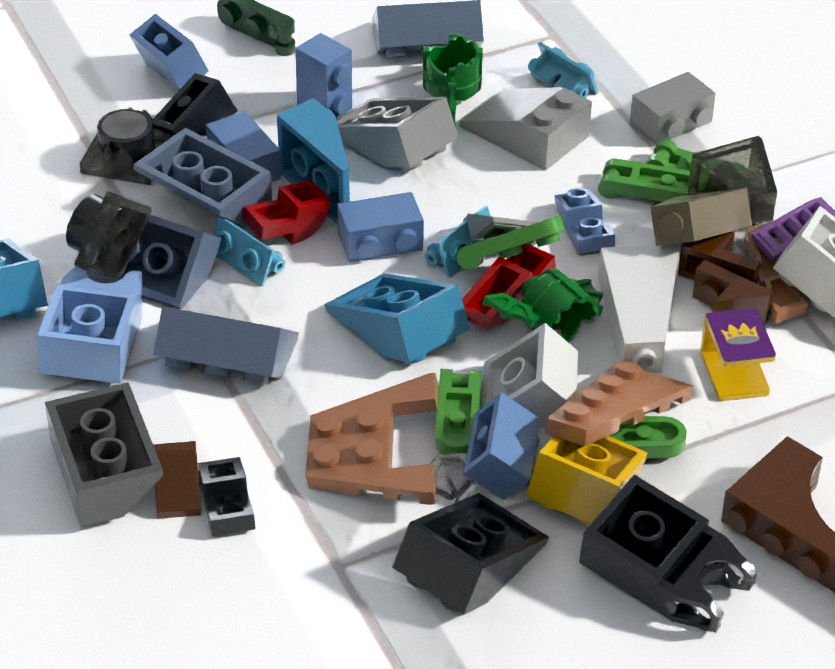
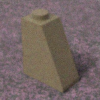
M747 188L672 197L650 207L656 246L697 241L752 226Z

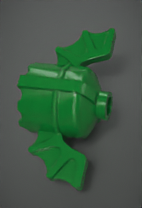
M449 33V42L446 45L423 46V89L432 97L447 98L455 124L456 106L461 104L462 101L473 97L481 90L483 48H478L474 40L470 41L464 35L459 34L457 36V33Z
M550 269L526 281L522 288L523 297L521 302L505 293L486 295L482 304L494 308L499 312L502 319L511 317L523 321L532 331L544 323L553 330L562 329L560 336L569 343L578 333L584 319L592 321L593 317L601 316L604 307L599 302H601L604 293L595 290L591 279L575 281L568 278L558 269Z

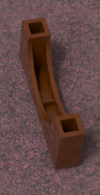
M787 436L725 491L721 521L735 532L741 533L763 547L770 554L795 567L806 577L814 579L835 593V532L821 518L811 496V493L818 484L823 457Z

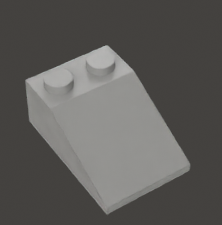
M563 87L504 88L462 119L460 127L547 170L589 137L592 101Z
M446 97L371 98L337 118L343 144L384 167H399L402 171H410L420 167L423 159L444 152L446 145L458 138Z

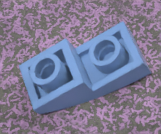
M574 188L567 191V193L554 195L558 214L561 215L565 231L578 254L600 251L603 247H615V233L603 220L602 203L590 189Z

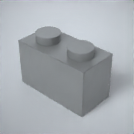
M689 71L632 94L629 124L657 145L662 139L670 140L712 122L716 92Z

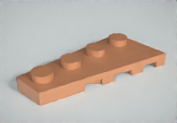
M616 362L547 418L545 434L586 446L618 432L620 424L634 425L644 421L645 413L650 410L660 414L669 410L670 402L673 400L680 404L689 401L693 385L641 370L639 365L632 362Z

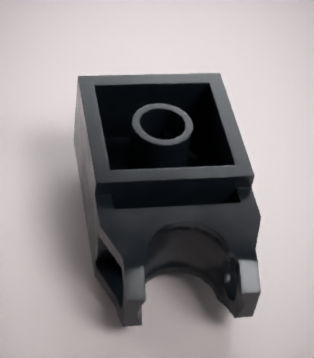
M635 474L583 532L579 558L580 564L672 622L697 627L703 631L716 633L721 627V620L724 616V612L715 603L710 593L703 587L721 585L728 589L750 591L755 584L758 573L728 537L708 526L709 519ZM728 564L737 567L744 577L736 575ZM697 607H700L703 610H705L709 614L711 619L705 617L702 613H700Z

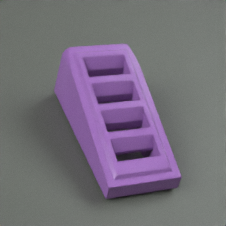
M822 197L812 199L753 232L751 240L772 262H776L795 238L790 233L796 236L820 206L833 217H835V210ZM778 237L782 244L779 245L774 238Z

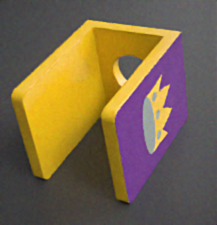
M757 308L705 313L700 355L717 399L719 401H731L769 396L770 387L760 363L774 362L776 352Z

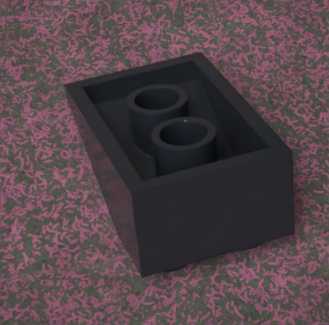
M477 493L410 521L392 568L406 576L407 581L413 586L425 589L439 598L446 608L464 615L488 603L547 544L549 536L481 493Z

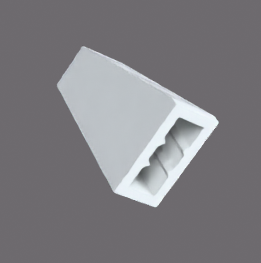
M678 243L660 246L639 245L601 248L598 279L601 291L604 293L603 300L618 362H632L639 365L641 370L648 372L662 371L680 250Z

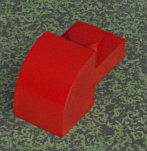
M312 180L280 186L276 200L244 206L242 220L261 240L273 239L283 235L291 245L306 240L320 228L328 215L331 200Z

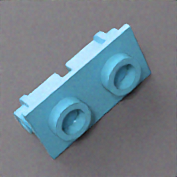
M542 42L538 43L541 55L538 58H532L528 63V70H530L531 76L549 86L559 77L560 79L554 84V87H563L584 98L587 97L589 91L596 95L599 93L594 80L595 74L587 64L574 62L557 47L550 48Z
M487 205L474 213L491 216ZM465 217L463 223L440 241L431 243L427 247V252L425 253L426 261L430 265H444L447 277H451L462 268L457 262L458 251L467 245L479 242L471 239L467 218Z
M218 216L213 235L222 238L216 256L261 286L265 285L268 274L273 272L280 273L284 269L286 262L280 252L269 248L245 232L241 226Z

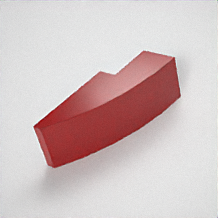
M529 243L521 245L523 252L508 257L507 259L499 256L462 298L467 320L485 330H489L510 319L511 317L502 319L499 312L494 308L484 306L482 303L485 296L505 293L521 302L523 297L522 288L527 280L531 277L539 276L546 270L556 269L555 256Z

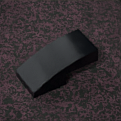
M234 457L198 463L200 483L212 536L256 529L254 512L248 495L247 479L241 458Z

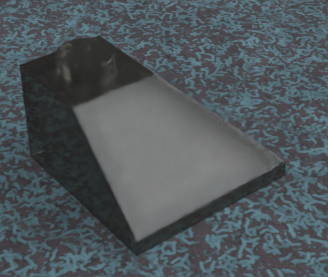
M759 135L692 154L687 195L747 188L752 226L773 221L778 191L763 139Z

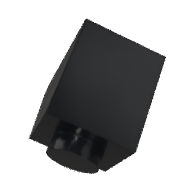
M194 73L152 119L153 128L172 135H176L184 128H187L201 136H207L206 124L234 115L238 110L218 79Z

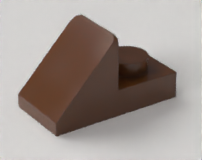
M728 232L697 241L684 242L681 245L678 276L695 281L696 268L706 260L757 284L761 261L732 252L735 233Z
M704 260L696 268L692 298L712 306L713 313L757 308L765 325L769 321L774 291Z
M196 441L153 444L163 468V477L155 484L157 519L201 515Z

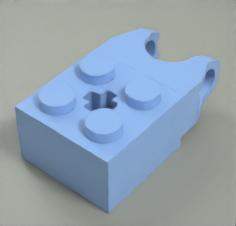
M76 264L62 278L60 284L56 285L37 334L39 373L121 384L142 320V271L132 270L117 282L99 283L88 277V264Z

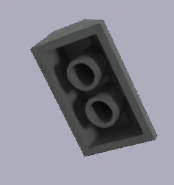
M129 382L45 402L50 440L80 527L124 517L163 477V468Z

